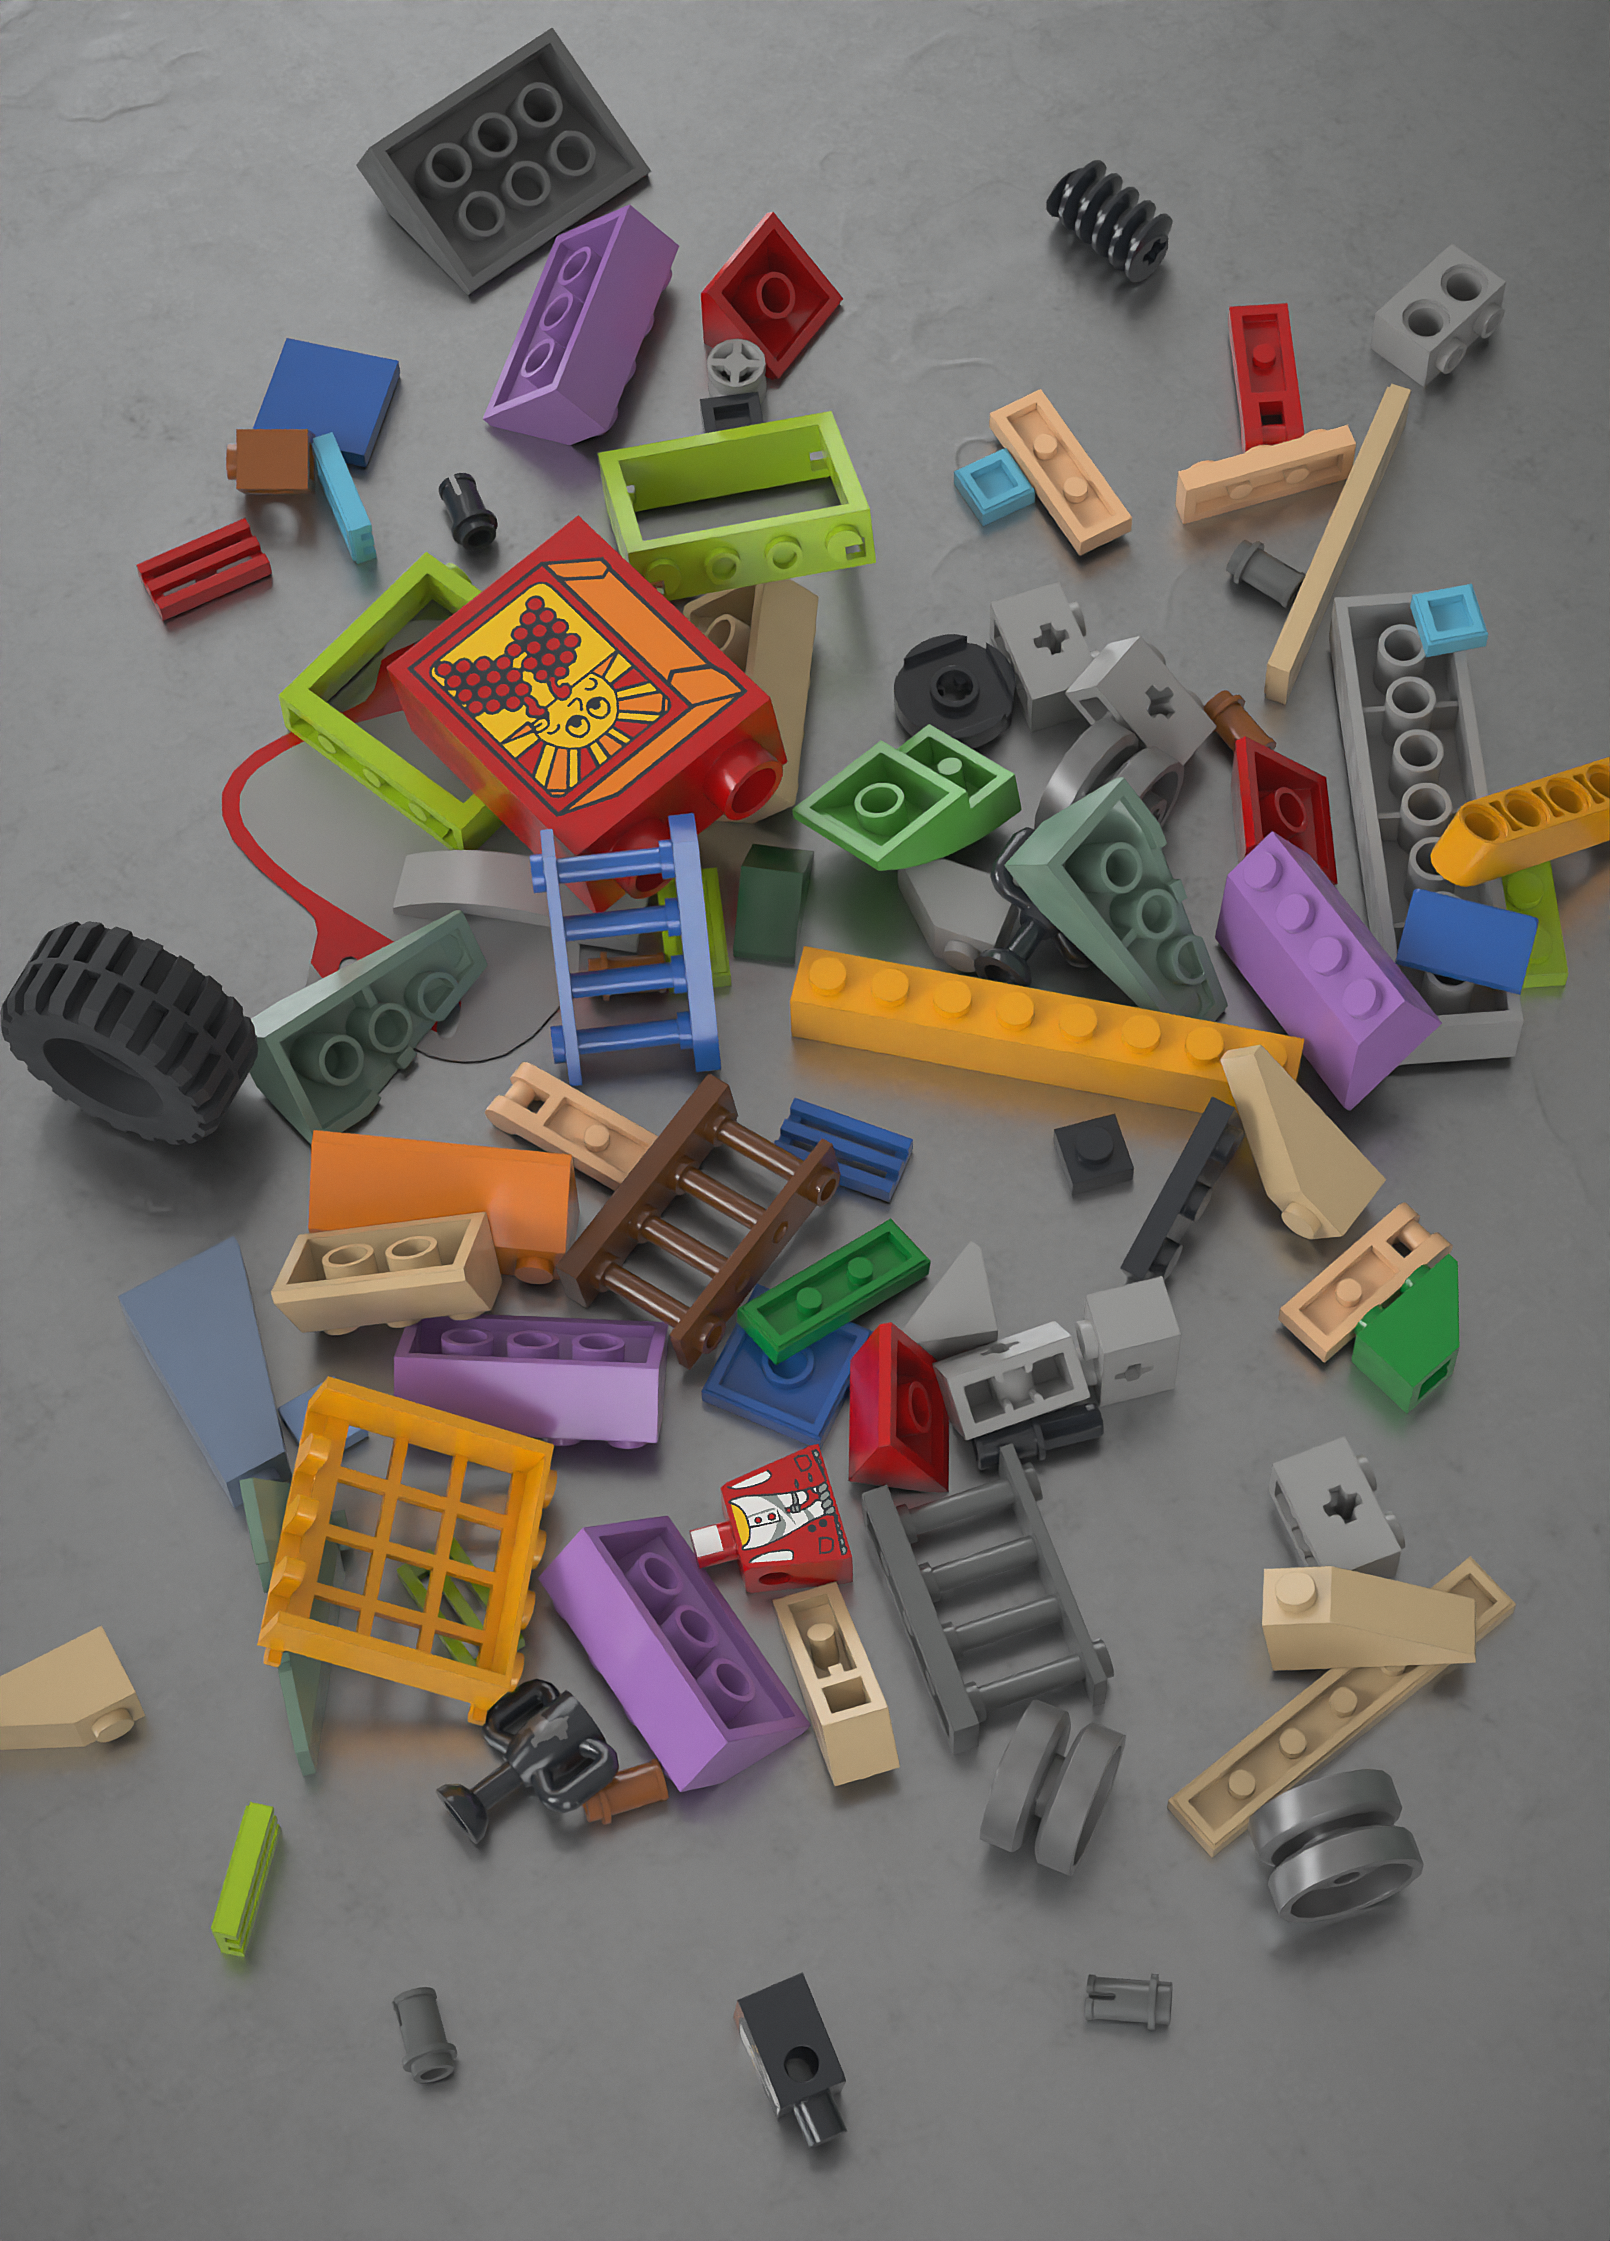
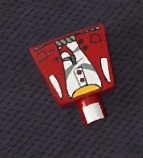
M819 1444L808 1446L726 1482L720 1488L725 1521L689 1530L698 1568L702 1569L737 1560L746 1592L760 1593L819 1587L832 1582H837V1585L853 1582L852 1554Z

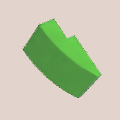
M930 724L897 749L880 740L792 809L794 819L879 871L905 869L948 856L986 836L1022 811L1014 773Z

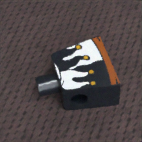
M803 1972L738 1999L733 2020L777 2119L794 2112L808 2148L816 2147L846 2133L847 2128L833 2098V2095L842 2091L846 2083L845 2075ZM794 2060L803 2061L809 2065L813 2077L804 2082L794 2081L790 2078L785 2064Z

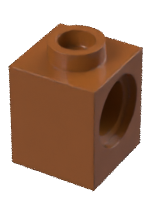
M236 429V444H228L226 450L228 480H236V489L243 494H315V462L311 445L315 434L308 429Z

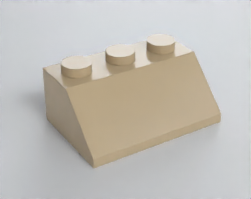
M479 1212L300 1234L297 1236L273 1286L271 1295L274 1305L302 1333L324 1330L329 1335H342L365 1325L386 1323L389 1327L401 1328L416 1324L423 1318L448 1315L454 1320L475 1318L485 1311L492 1310L502 1284V1278L487 1213Z

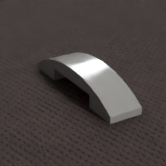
M438 850L406 856L393 905L394 914L436 921L455 910H460L466 914L551 927L547 892L534 894L530 856L482 850ZM559 884L563 916L593 913L565 884ZM625 894L605 912L647 907L649 897L633 899L628 894ZM641 934L578 940L575 943L637 952Z

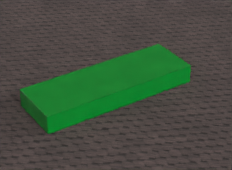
M890 1218L739 1307L736 1322L774 1364L778 1365L929 1275L931 1260Z

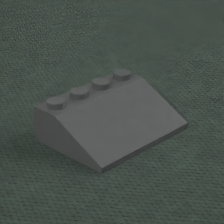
M553 27L370 146L356 164L389 214L467 295L651 172Z

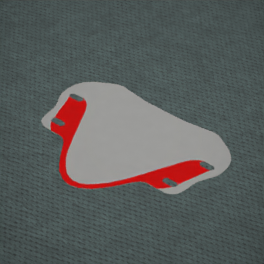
M444 620L410 621L385 645L375 689L364 702L340 713L464 803L473 792L411 731L386 668L412 648L416 642L422 640L444 622ZM294 733L286 734L253 752L232 772L222 791V817L232 840L261 872L304 906L315 919L318 934L306 986L338 971L343 959L352 957L358 961L435 921L394 914L393 905L407 855L450 849ZM505 824L478 849L526 856L534 855ZM464 913L488 966L458 1002L461 1010L455 1034L450 1038L440 1037L437 1033L438 1021H436L416 1046V1049L428 1056L460 1062L483 1061L505 1055L534 1036L560 1007L551 927ZM575 941L566 942L570 973H578L580 944L575 943Z

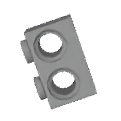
M1451 243L1375 313L1371 349L1418 384L1425 387L1440 372L1444 374L1450 373L1462 360L1467 347L1479 336L1485 339L1496 330L1505 313L1502 303L1506 281Z

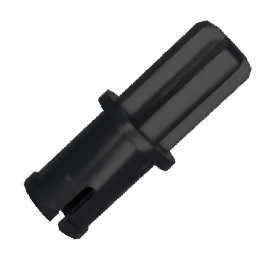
M1091 1402L1038 1415L972 1438L971 1442L976 1461H978V1467L980 1470L999 1465L1000 1447L1013 1444L1019 1459L1036 1456L1040 1461L1046 1459V1450L1102 1436L1104 1434V1424L1099 1407L1096 1403Z

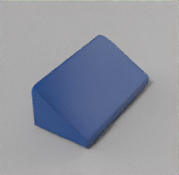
M1415 889L1410 901L1395 964L1520 995L1539 920L1533 916L1423 889Z

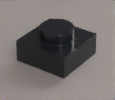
M758 392L700 399L704 434L764 423Z
M1115 1113L1054 1129L1053 1141L1072 1195L1133 1180L1134 1166Z

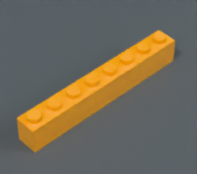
M807 946L803 947L790 998L791 1035L793 1037L1198 1113L1205 1111L1212 1096L1234 1107L1238 1113L1220 1060L1227 1050L1262 1045L1297 1083L1304 1046V1038Z

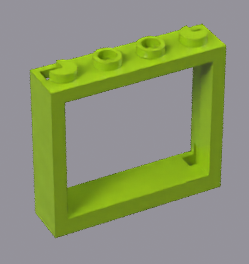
M832 411L598 453L605 505L620 555L649 583L662 581L663 588H657V590L668 601L876 563L870 508ZM822 451L824 458L810 460V453ZM829 476L832 479L841 505L646 541L642 539L634 513L636 511ZM633 485V493H628L626 486ZM857 545L859 552L846 554L845 547Z
M425 552L299 674L278 697L284 724L288 730L450 850H478L504 823L474 793L462 803L327 703L432 599L454 614L482 592L472 585L469 577L453 563H446L444 565L431 554Z

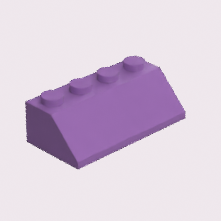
M630 204L558 235L483 420L493 427L566 445H572L590 437L601 436L606 433L617 419V404L625 384L628 383L635 373L637 367L635 358L643 338L653 327L655 321L653 312L660 294L671 281V266L679 245Z
M1272 831L1227 875L1215 939L1288 1035L1304 1038L1302 1053L1342 1106L1351 1111L1435 1031L1442 1022L1308 853Z
M481 1314L468 1320H454L449 1315L423 1318L418 1323L405 1327L394 1356V1396L524 1436L542 1438L544 1442L556 1446L573 1445L582 1439L605 1440L609 1445L622 1449L642 1447L647 1442L657 1443L663 1419L669 1325L664 1322L491 1314Z
M668 1515L583 1527L538 1577L553 1600L555 1610L567 1621L587 1651L591 1664L603 1675L623 1705L626 1717L638 1728L658 1758L662 1771L674 1782L680 1792L724 1783L802 1735L811 1726L706 1570L698 1568L693 1551Z

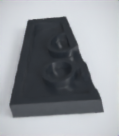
M1213 1096L1210 1099L1120 1267L1128 1279L1140 1282L1162 1276L1165 1280L1174 1269L1183 1245L1179 1243L1191 1222H1197L1204 1213L1211 1199L1215 1183L1226 1165L1232 1160L1246 1134L1242 1121L1234 1107Z

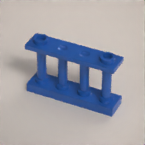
M694 813L668 816L671 839L658 841L659 847L557 859L553 829L540 830L542 854L530 855L534 894L547 892L562 1025L550 1026L554 1064L567 1063L570 1086L582 1085L580 1055L680 1044L681 1050L693 1049L696 1072L721 1070L700 853ZM662 873V879L675 878L677 897L665 898V905L563 916L559 884ZM659 931H668L669 937L681 936L683 954L671 956V962L578 973H570L566 945V942ZM665 988H674L675 994L687 992L689 1011L677 1012V1019L576 1030L573 999Z

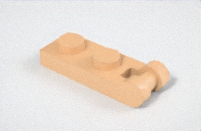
M522 1062L510 1077L512 1086L505 1096H496L485 1110L486 1117L500 1130L512 1135L517 1134L547 1152L571 1154L574 1168L616 1191L658 1138L652 1132L528 1062ZM533 1100H542L545 1103L537 1114L527 1109Z
M1403 1202L1282 1306L1279 1311L1278 1320L1325 1363L1356 1336L1354 1329L1368 1311L1379 1304L1386 1309L1402 1295L1399 1292L1401 1286L1418 1267L1423 1264H1427L1430 1268L1434 1267L1448 1253L1450 1254L1453 1245L1439 1232L1431 1235L1418 1223L1420 1215L1407 1203ZM1401 1241L1411 1253L1404 1258L1391 1245Z

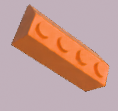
M320 1130L313 1131L309 1233L486 1212L500 1274L514 1275L518 1279L532 1284H546L553 1279L560 1280L555 1266L576 1241L580 1214L571 1154Z

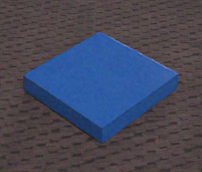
M286 338L253 429H308L315 434V437L333 432L345 463L367 467L400 375L399 361Z
M756 1284L747 1303L770 1289ZM848 1322L780 1364L775 1365L745 1330L736 1323L701 1391L702 1401L809 1446L819 1444L821 1450L850 1392V1360L874 1331Z

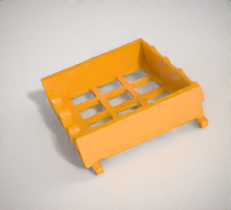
M328 1376L308 1400L257 1643L259 1646L266 1647L263 1663L278 1668L281 1664L283 1652L289 1651L471 1703L468 1712V1722L483 1726L486 1721L487 1711L507 1692H513L516 1689L522 1675L524 1654L517 1652L520 1630H524L529 1624L535 1605V1592L528 1590L531 1570L538 1566L546 1545V1531L539 1529L542 1509H546L550 1504L557 1484V1471L550 1469L554 1444ZM349 1425L394 1439L386 1479L341 1466ZM408 1443L453 1456L445 1497L401 1484ZM467 1461L511 1474L504 1515L460 1502ZM337 1482L382 1495L374 1537L329 1524ZM397 1500L442 1513L434 1554L389 1542ZM457 1518L501 1531L493 1572L449 1559ZM325 1540L371 1553L363 1595L317 1582ZM386 1558L431 1571L423 1613L378 1600ZM446 1575L490 1588L482 1630L438 1617ZM313 1598L359 1611L355 1632L309 1619ZM374 1616L418 1628L419 1634L416 1649L371 1637ZM434 1634L479 1646L476 1667L431 1654Z

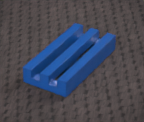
M794 1098L790 1106V1115L788 1119L784 1120L780 1128V1137L774 1141V1144L805 1161L811 1152L792 1146L794 1140L815 1147L823 1138L833 1144L837 1158L848 1162L856 1161L887 1172L885 1178L838 1162L841 1173L839 1185L890 1202L912 1153L913 1139Z

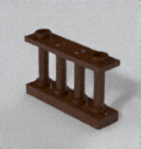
M709 1073L555 1266L567 1297L585 1308L589 1307L600 1292L603 1293L611 1290L673 1327L674 1329L669 1334L679 1364L688 1370L693 1367L702 1354H709L718 1346L725 1333L727 1321L816 1206H824L833 1197L839 1185L841 1175L833 1144L822 1138L804 1161L738 1123V1113L729 1084ZM725 1144L788 1181L767 1209L699 1170L700 1164L714 1146L720 1147ZM687 1192L750 1229L749 1233L729 1258L661 1219V1214L676 1195H682ZM649 1241L712 1278L691 1307L623 1268V1262L638 1243L643 1244Z

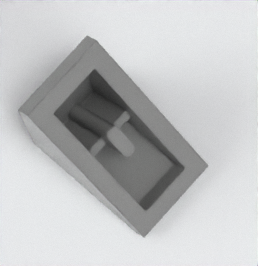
M972 1241L968 1243L902 1329L906 1335L937 1361L998 1341V1327L982 1248Z

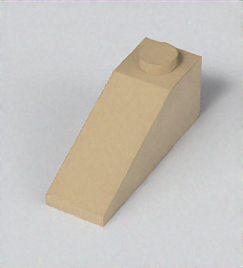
M1262 1045L1227 1050L1220 1060L1267 1196L1282 1211L1281 1217L1284 1223L1296 1234L1308 1240L1343 1236L1386 1179Z
M1334 1566L1264 1569L1262 1628L1273 1671L1476 1663V1602L1474 1598Z
M837 1582L772 1600L809 1718L834 1786L899 1768L900 1764L888 1705Z
M102 1625L0 1676V1750L85 1747L96 1740L98 1742H109L126 1734L133 1727L134 1721L145 1716L138 1696Z

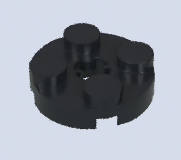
M946 634L919 643L904 658V666L898 672L894 682V707L899 721L910 735L914 736L930 724L972 749L993 740L1011 725L1016 696L1015 675L1009 661L997 648L986 643L985 649L978 644L967 643V636ZM954 683L958 690L968 688L971 691V694L965 695V699L961 701H949L942 697L945 695L944 686Z

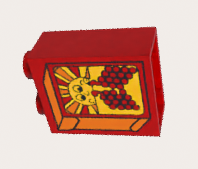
M579 515L386 667L411 731L534 854H542L540 830L553 829L557 859L659 847L658 841L671 839L668 818L671 815L694 813L697 836L723 814L733 821L745 819L757 812L770 800L782 780L783 765L788 762L771 698ZM662 873L566 883L565 885L593 913L605 912L625 894H628L633 899L650 897L663 889L673 878L662 879Z

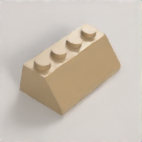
M791 579L708 593L684 605L683 615L771 698L788 760L783 765V777L779 787L762 808L742 820H729L723 814L716 821L753 824L795 805L799 787L798 775L802 742L805 734L804 722L810 687V669L813 643L816 635L819 596Z

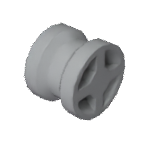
M730 339L717 344L711 350L707 359L709 397L758 392L761 404L767 393L766 363L763 352L754 343L743 339Z

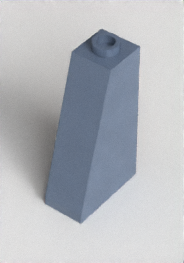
M232 1236L119 1295L118 1299L129 1328L233 1507L236 1508L243 1504L239 1480L258 1478L284 1482L292 1478L249 1278L240 1245L235 1237Z

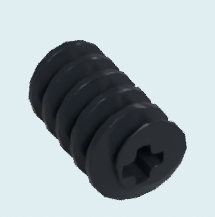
M1094 160L1083 168L1069 172L1053 188L1046 201V210L1049 215L1058 217L1066 229L1076 231V235L1082 242L1092 244V248L1098 255L1109 258V262L1115 269L1125 271V275L1131 282H1140L1147 279L1158 268L1168 250V234L1173 223L1172 218L1167 213L1159 214L1154 218L1155 204L1151 200H1144L1137 204L1140 195L1135 187H1126L1121 190L1123 184L1121 176L1117 173H1111L1105 177L1107 167L1101 160Z

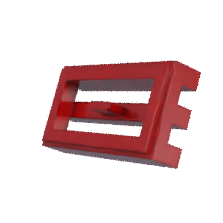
M246 518L136 565L138 575L163 621L272 574L270 561L266 554L262 553L260 543L256 536L252 535ZM249 556L250 560L217 574L218 569ZM195 580L197 582L167 596L163 594L190 581Z

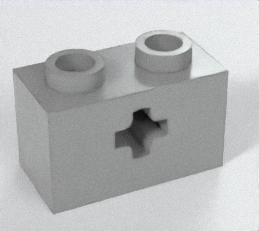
M1060 582L990 602V637L994 647L1007 658L1013 669L1016 681V698L1031 732L1083 717V714L1065 695V692L1100 654L1098 650L1089 651L1084 640L1086 624L1081 608L1076 601L1068 603Z
M1141 636L1108 643L1065 692V695L1091 725L1098 720L1110 718L1135 734L1138 738V752L1155 746L1178 760L1182 765L1187 762L1217 727L1203 711L1204 705L1201 699L1192 690L1182 686L1165 666L1166 661L1163 654L1154 645L1144 641Z
M1160 1276L1085 1295L1084 1320L1075 1323L1080 1347L1076 1351L1087 1386L1093 1385L1099 1407L1174 1389L1181 1332L1163 1277Z
M1055 1321L932 1363L950 1423L965 1440L1090 1398L1072 1335Z
M1346 1436L1272 1464L1268 1491L1305 1567L1334 1566L1386 1579L1396 1575L1402 1552L1401 1549L1405 1548L1403 1531L1392 1511L1383 1513L1373 1493L1377 1491V1482L1373 1469L1364 1454L1355 1456ZM1336 1511L1337 1515L1329 1516V1513ZM1352 1518L1351 1522L1345 1524L1343 1521Z

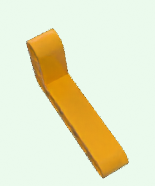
M1610 757L1465 803L1460 807L1433 848L1430 855L1432 865L1447 881L1455 885L1470 887L1610 841Z

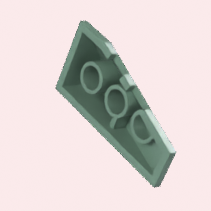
M1124 777L1113 779L1043 821L1004 865L1040 912L1140 1008L1215 1022L1227 1008L1228 1003L1202 937L1193 933L1182 903L1183 900L1188 898L1181 879H1173L1161 847L1167 845L1162 828Z
M248 1478L239 1480L255 1563L258 1565L264 1593L268 1595L291 1483ZM345 1509L331 1511L329 1524L349 1529ZM325 1540L317 1579L318 1583L343 1589L345 1571L340 1551L352 1549L351 1547ZM313 1598L309 1619L337 1627L340 1606ZM284 1651L281 1664L278 1667V1673L295 1754L302 1775L305 1776L314 1774L317 1771L332 1663Z

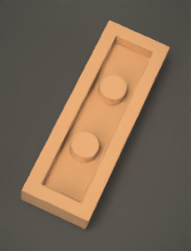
M1041 389L990 413V429L1002 446L1011 454L1034 488L1035 493L1079 556L1131 531L1132 516Z
M1345 425L1330 430H1313L1301 438L1273 446L1258 445L1249 449L1244 454L1222 460L1198 462L1186 470L1178 471L1175 506L1182 523L1186 524L1348 479L1353 467L1356 442L1349 426Z

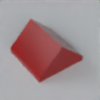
M769 212L766 213L701 292L703 340L706 345L712 348L730 339H743L754 343L764 354L766 363L765 376L771 380L779 379L840 304L843 297L776 214Z
M1246 736L1236 740L1231 777V797L1238 864L1273 831L1308 853L1334 886L1337 885L1327 778Z
M892 1322L879 1324L850 1360L848 1481L879 1486L887 1485L888 1487L922 1492H949V1416L932 1365L937 1360Z

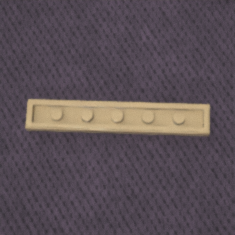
M1391 383V386L1387 387L1268 661L1264 687L1266 699L1286 705L1406 425L1411 389Z
M1471 1556L1430 1588L1475 1599L1476 1643L1513 1614L1516 1603ZM1450 1664L1331 1668L1171 1797L1167 1804L1168 1810L1213 1858L1248 1829L1249 1818L1262 1805L1284 1792L1303 1785Z

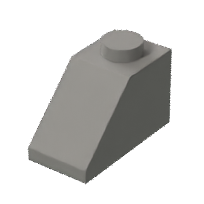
M942 858L926 864L898 870V888L935 957L943 959L948 965L957 970L973 972L975 971L974 960L983 951L998 947L1005 948L1019 915V908L1001 897L995 890L989 873Z

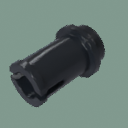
M467 473L454 474L461 490L460 495L455 493L449 477L444 479L438 489L439 496L444 501L453 522L451 528L454 541L463 545L467 550L477 551L484 549L496 538L497 518L490 510H486L477 490L475 479Z

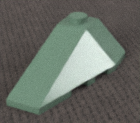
M455 910L278 1001L251 1019L255 1027V1035H257L258 1057L249 1073L256 1087L310 1144H312L314 1130L342 1133L369 1115L381 1100V1097L378 1095L398 1069L405 1070L417 1055L414 1051L416 1046L436 1021L445 1020L488 966L463 911Z

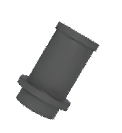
M1243 540L1233 552L1226 571L1234 575L1233 582L1238 585L1246 582L1280 602L1285 608L1293 605L1306 576L1305 573H1300L1265 552L1264 544L1260 541L1252 544L1247 540Z
M1089 1974L1086 1992H1089L1088 1995L1115 1997V2000L1086 1998L1085 2018L1086 2020L1105 2019L1148 2023V2030H1156L1157 2024H1170L1173 1984L1172 1982L1159 1981V1974H1151L1150 1980L1096 1977V1975Z
M429 1987L405 1991L394 1998L395 2001H392L393 2010L397 2015L407 2053L402 2059L403 2069L406 2072L412 2073L413 2080L418 2083L433 2082L447 2077L454 2071L452 2061L457 2057L456 2046L447 2043L436 2002V1991Z

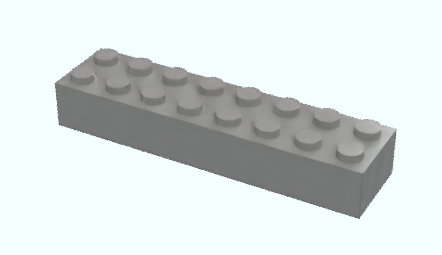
M1429 591L1335 597L1329 631L1330 651L1370 932L1394 962L1396 961L1410 901L1415 889H1423L1506 910L1501 877L1476 886L1463 887L1444 879L1431 862L1430 855L1433 848L1460 807L1469 801L1488 796V788L1466 650L1426 657L1410 608L1413 594ZM1396 964L1442 1022L1399 1065L1515 1057L1524 1022L1519 994Z

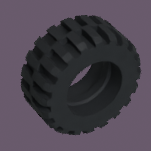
M78 921L49 931L37 946L0 1010L2 1035L4 1040L10 1043V1051L16 1059L24 1061L28 1065L27 1070L37 1080H43L51 1086L52 1092L65 1101L69 1099L82 1108L81 1111L95 1119L100 1117L110 1122L112 1127L126 1133L132 1131L140 1134L143 1139L155 1142L164 1139L169 1144L181 1145L185 1142L194 1143L216 1131L258 1057L255 1027L250 1017L243 1016V1007L234 997L227 996L222 991V985L210 975L205 976L194 968L195 964L181 955L176 957L164 950L163 945L151 939L143 940L135 937L129 930L114 927L113 929L105 928L99 922L88 921L81 925Z

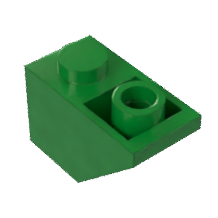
M1449 1253L1432 1268L1427 1264L1418 1267L1401 1286L1399 1292L1402 1295L1386 1309L1380 1304L1373 1307L1362 1317L1354 1329L1356 1339L1351 1362L1407 1414L1452 1375L1460 1347L1458 1261Z

